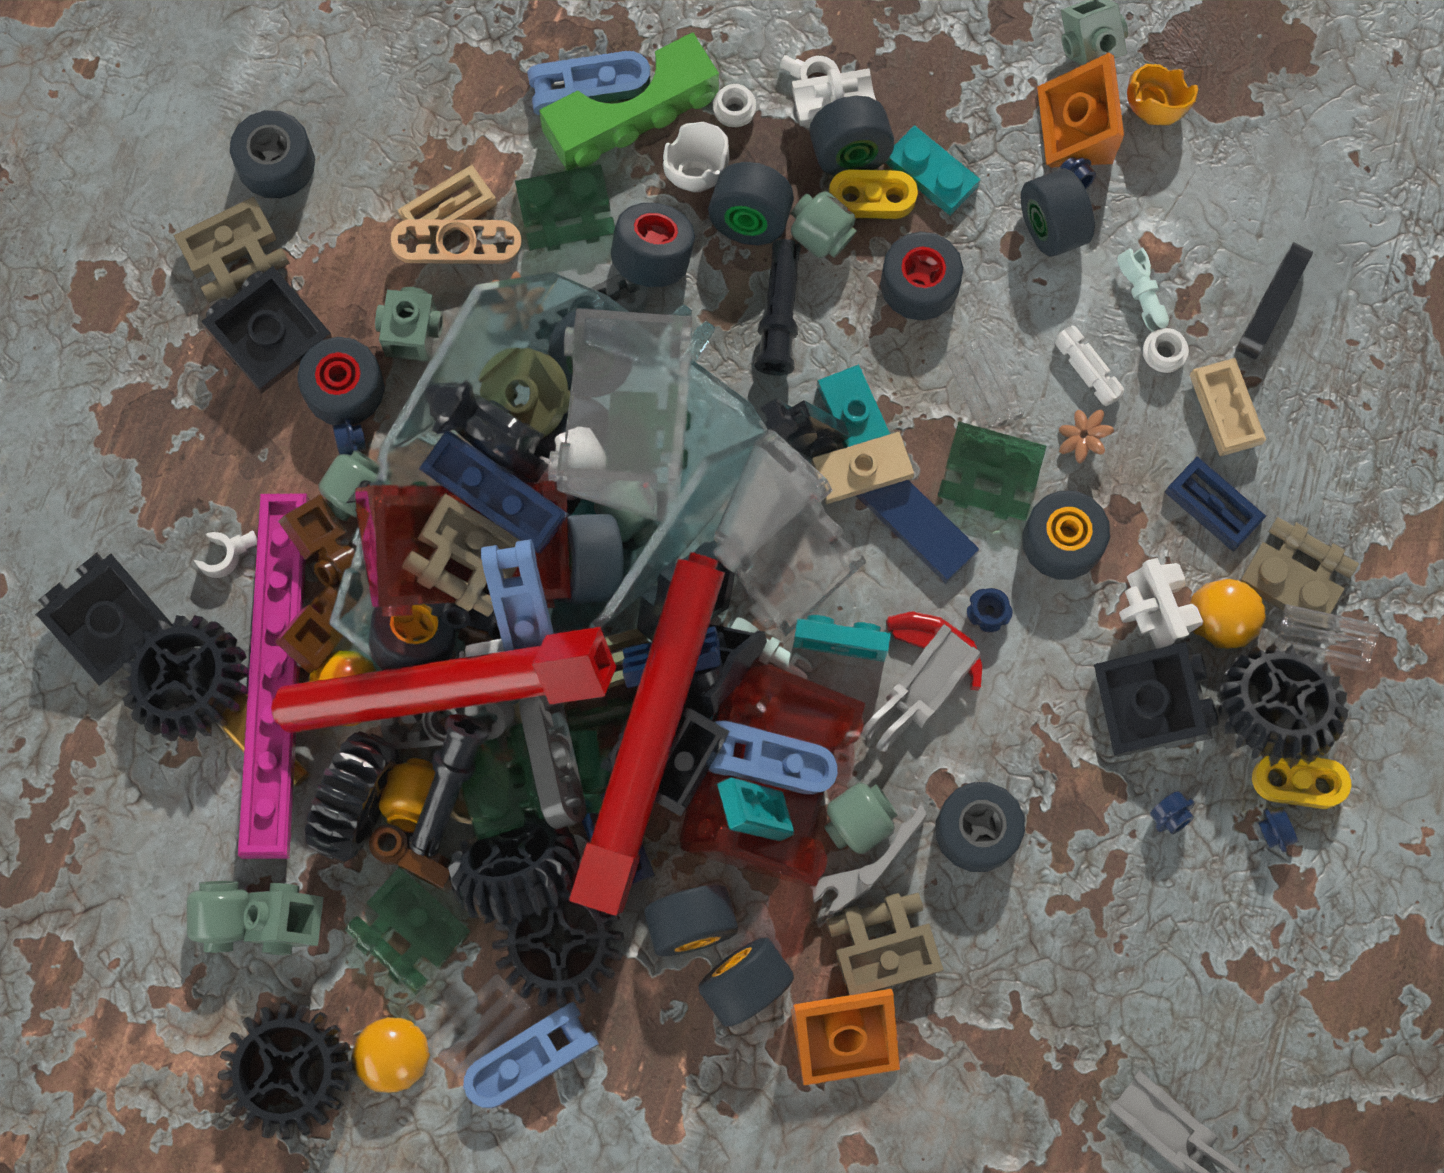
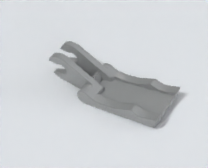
M943 624L907 674L889 692L886 697L888 702L871 717L860 735L870 740L897 709L903 715L882 735L876 745L879 751L883 750L886 752L912 722H915L922 729L926 727L979 659L981 652L975 647L969 646L951 632L948 626Z
M919 804L910 820L900 825L894 842L874 864L866 865L861 869L825 876L816 882L813 889L814 903L822 898L826 891L833 890L837 893L838 897L833 901L828 915L838 914L871 890L881 880L925 822L927 812L922 804Z
M1140 1070L1117 1101L1115 1100L1109 1107L1116 1117L1180 1173H1210L1198 1164L1204 1156L1225 1173H1244L1233 1162L1211 1148L1218 1137L1210 1129L1192 1117Z

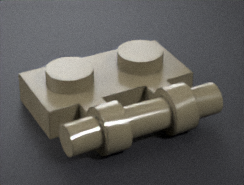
M254 196L173 235L196 279L213 271L216 280L201 287L209 303L223 296H226L227 299L233 297L239 292L238 289L242 287L244 281L258 271L266 272L272 266L278 270L290 264L282 248L268 255L264 254L261 247L277 239ZM249 253L253 262L231 273L227 271L226 264Z
M444 494L440 497L418 537V540L434 548L432 555L427 560L411 551L402 568L418 577L417 582L428 589L435 586L456 598L455 604L463 609L470 611L473 608L488 617L494 608L490 595L482 591L487 581L482 565L481 548L497 545L499 549L515 547V543L520 540L496 523ZM449 558L473 571L467 582L444 569ZM517 567L502 569L504 578H512Z
M1277 516L1268 532L1283 540L1280 548L1277 550L1262 542L1239 581L1248 584L1265 601L1319 631L1325 625L1345 589L1329 580L1330 575L1335 570L1350 579L1359 563L1344 555L1345 549L1334 543L1329 546L1307 533L1308 528L1298 522L1292 525ZM1296 549L1319 561L1315 571L1292 558Z
M918 892L900 897L899 893L884 897V902L859 909L857 905L844 908L843 914L826 919L831 938L849 933L852 939V946L836 950L835 952L848 996L879 991L944 971L930 924L910 928L907 915L923 911V904ZM887 921L891 922L894 934L869 941L866 927Z

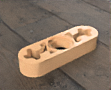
M408 219L401 221L394 227L391 233L390 245L393 254L405 263L504 264L516 257L521 246V235L515 225L505 220ZM429 229L438 230L435 240L438 254L429 253L431 244H419L413 253L407 252L406 245L398 244V239L405 238L406 231L408 230L415 231V236L418 239H430ZM460 230L466 234L469 246L464 252L453 254L446 250L443 245V237L448 231ZM474 230L483 231L481 240L494 239L496 231H503L505 239L512 240L513 245H507L504 253H497L496 245L482 244V254H474L477 242Z

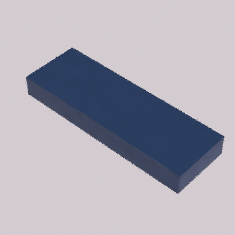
M447 431L441 436L419 468L423 473L520 541L531 539L535 551L539 554L544 551L569 515L451 431Z
M909 480L856 495L945 584L979 552V548Z

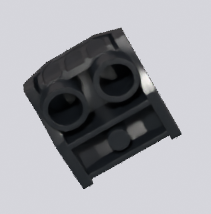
M709 624L708 628L715 627L719 637L721 665L694 672L685 705L711 718L718 711V706L740 684L753 661L761 655L767 643L765 632L757 630L753 633Z
M684 705L655 802L682 816L708 773L711 764L720 752L730 731L689 706ZM624 732L620 733L618 743L609 752V757L605 758L600 766L609 773H612Z

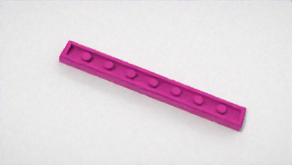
M260 494L238 856L241 859H290L296 732L287 733L275 722L272 716L271 705L280 687L299 683L300 665L275 643V640L300 610L303 609L306 559L300 554L278 521L287 513L309 501L307 494Z

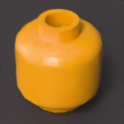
M412 758L407 760V763L395 765L393 770L387 772V784L381 794L379 809L383 816L387 818L388 824L396 825L406 833L414 832L435 775L432 763L423 759Z

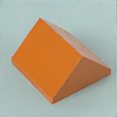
M1107 53L1037 86L1047 166L1051 168L1060 167L1066 160L1075 157L1077 160L1088 158L1091 161V165L1113 164L1124 137L1114 55Z
M892 989L794 1004L791 1008L804 1085L900 1070Z

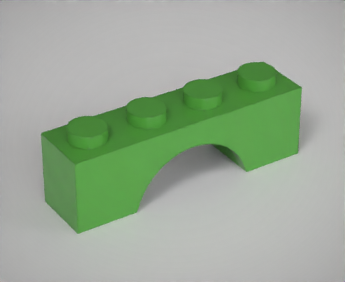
M693 32L655 51V75L647 89L639 96L626 102L610 104L595 101L577 90L539 110L542 131L567 172L576 167H587L596 162L601 154L615 147H626L632 144L640 134L654 127L663 128L672 123L677 115L691 108L700 109L705 107L715 98L719 92V72Z

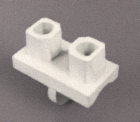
M838 68L828 69L827 76L792 81V92L800 127L810 128V123L816 113L825 105L837 99L858 95L869 96L876 100L870 69L840 73Z
M1158 558L1145 561L1140 569L1127 576L1131 588L1126 590L1125 594L1130 606L1120 611L1119 615L1123 623L1136 620L1142 634L1150 632L1154 645L1158 649L1179 643L1191 632L1202 626L1203 620L1198 608L1192 603L1181 607L1177 606L1172 593L1178 592L1185 587V577L1180 565L1177 563L1160 565Z

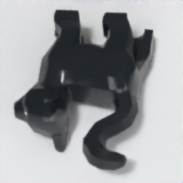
M464 380L462 384L457 381L433 383L427 388L425 397L429 404L430 415L436 421L432 429L434 433L442 434L455 430L466 441L497 464L532 481H539L549 466L548 463L534 454L544 437L543 433L510 414L511 411L494 400L488 401L473 393V385L468 380Z

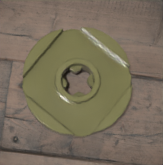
M516 347L500 351L485 364L478 381L482 382L480 387L481 397L488 401L494 400L510 410L512 416L543 433L544 437L549 435L559 425L563 415L568 412L572 404V395L568 390L567 379L560 365L551 356L530 348L521 349ZM519 384L526 388L529 387L530 395L528 402L515 405L514 400L518 396L515 388Z

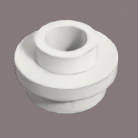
M729 84L723 87L714 98V115L725 126H744L755 116L756 99L753 93L745 86ZM737 104L742 107V110L730 111L727 107Z
M1170 328L1153 331L1146 338L1143 345V357L1146 363L1154 370L1163 373L1174 372L1181 368L1189 353L1188 344L1183 335ZM1157 348H1168L1172 356L1169 358L1161 356Z

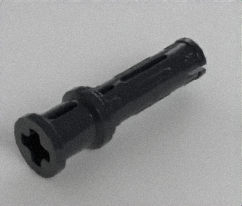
M779 239L772 244L767 310L765 317L758 324L761 346L760 355L756 356L754 360V367L761 373L773 376L788 375L795 368L791 352L793 339L798 335V326L793 319L801 246L799 243L795 244L794 240Z
M454 714L450 715L445 722L447 734L442 748L437 750L432 758L435 775L415 830L409 840V847L417 854L424 856L427 844L430 845L428 856L438 854L440 843L462 784L468 781L475 773L476 764L474 759L479 745L487 740L489 729L483 722L472 716Z

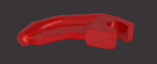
M910 611L889 616L886 619V629L892 631L895 639L923 649L932 641L943 624L948 626L951 632L969 646L977 649L974 640L941 617ZM980 657L968 672L971 677L970 690L979 691L981 688L983 665Z

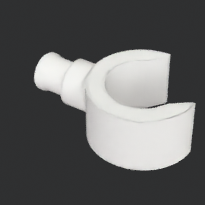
M784 55L779 66L780 69L790 72V75L799 80L808 79V76L815 72L828 75V69L838 68L833 60L825 56H813L804 62Z
M250 531L243 536L239 534L230 539L219 532L206 533L211 542L227 547V555L217 565H208L194 560V562L209 577H225L236 568L239 555L247 552L248 548L257 546L258 539L254 531Z

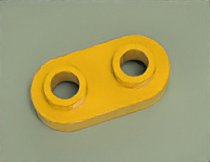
M845 170L838 173L832 179L829 193L853 212L855 218L898 219L905 217L913 210L918 189L914 179L901 171ZM851 193L857 196L858 199L849 202L843 196ZM892 194L898 195L901 201L898 203L890 202L887 196Z
M1265 756L1255 765L1252 772V783L1256 792L1262 798L1276 803L1329 809L1343 802L1351 790V778L1348 771L1342 764L1331 759L1317 757L1309 765L1300 759L1299 763L1290 769L1283 758L1280 759L1278 764L1271 767L1269 757ZM1274 771L1280 774L1282 777V785L1280 787L1270 783L1268 778L1269 772ZM1317 778L1327 781L1329 785L1328 793H1322L1316 788Z

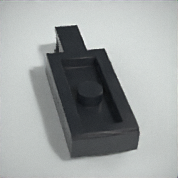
M776 398L761 407L762 412L765 413L767 418L765 422L767 434L772 439L810 458L834 452L838 444L850 438L846 425L842 420L805 400L790 406Z

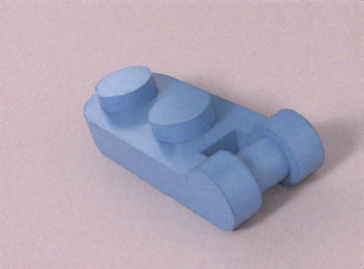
M622 51L542 63L530 67L527 71L529 85L535 90L532 104L534 113L540 115V109L577 90L585 96L602 103L635 98L650 85L651 77L647 59L634 51ZM564 81L565 88L552 90L551 85L554 82Z
M532 540L517 541L515 547L499 549L497 545L482 547L481 559L504 651L541 646L545 635L554 633ZM519 567L521 576L504 578L502 569Z
M715 721L728 729L730 733L711 764L709 772L720 775H732L802 794L820 793L829 789L835 783L838 774L837 763L828 749L813 743L733 722ZM735 743L746 745L743 759L733 757Z
M574 1002L567 1004L475 1061L467 1069L464 1076L463 1087L469 1100L482 1108L501 1106L599 1045L592 1031L587 1033L579 1021L578 1017L581 1016V1013ZM561 1028L570 1044L557 1051L548 1035Z

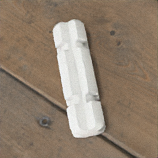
M1072 325L1065 328L1056 336V346L1063 355H1070L1071 358L1068 361L1088 387H1094L1097 390L1094 394L1102 405L1108 406L1117 401L1124 393V387L1115 376L1110 378L1108 375L1110 369L1089 343L1084 344L1082 342L1085 337L1077 327Z

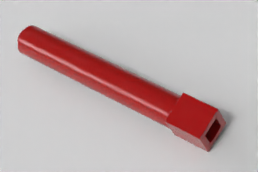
M690 552L688 561L683 559L677 560L591 841L586 844L569 899L571 902L615 916L624 911L641 856L639 855V850L725 575L724 572L716 570L718 564L716 559Z
M601 627L545 635L541 646L282 686L278 689L272 701L271 711L273 719L285 732L295 733L546 695L549 704L604 697L616 670V664Z

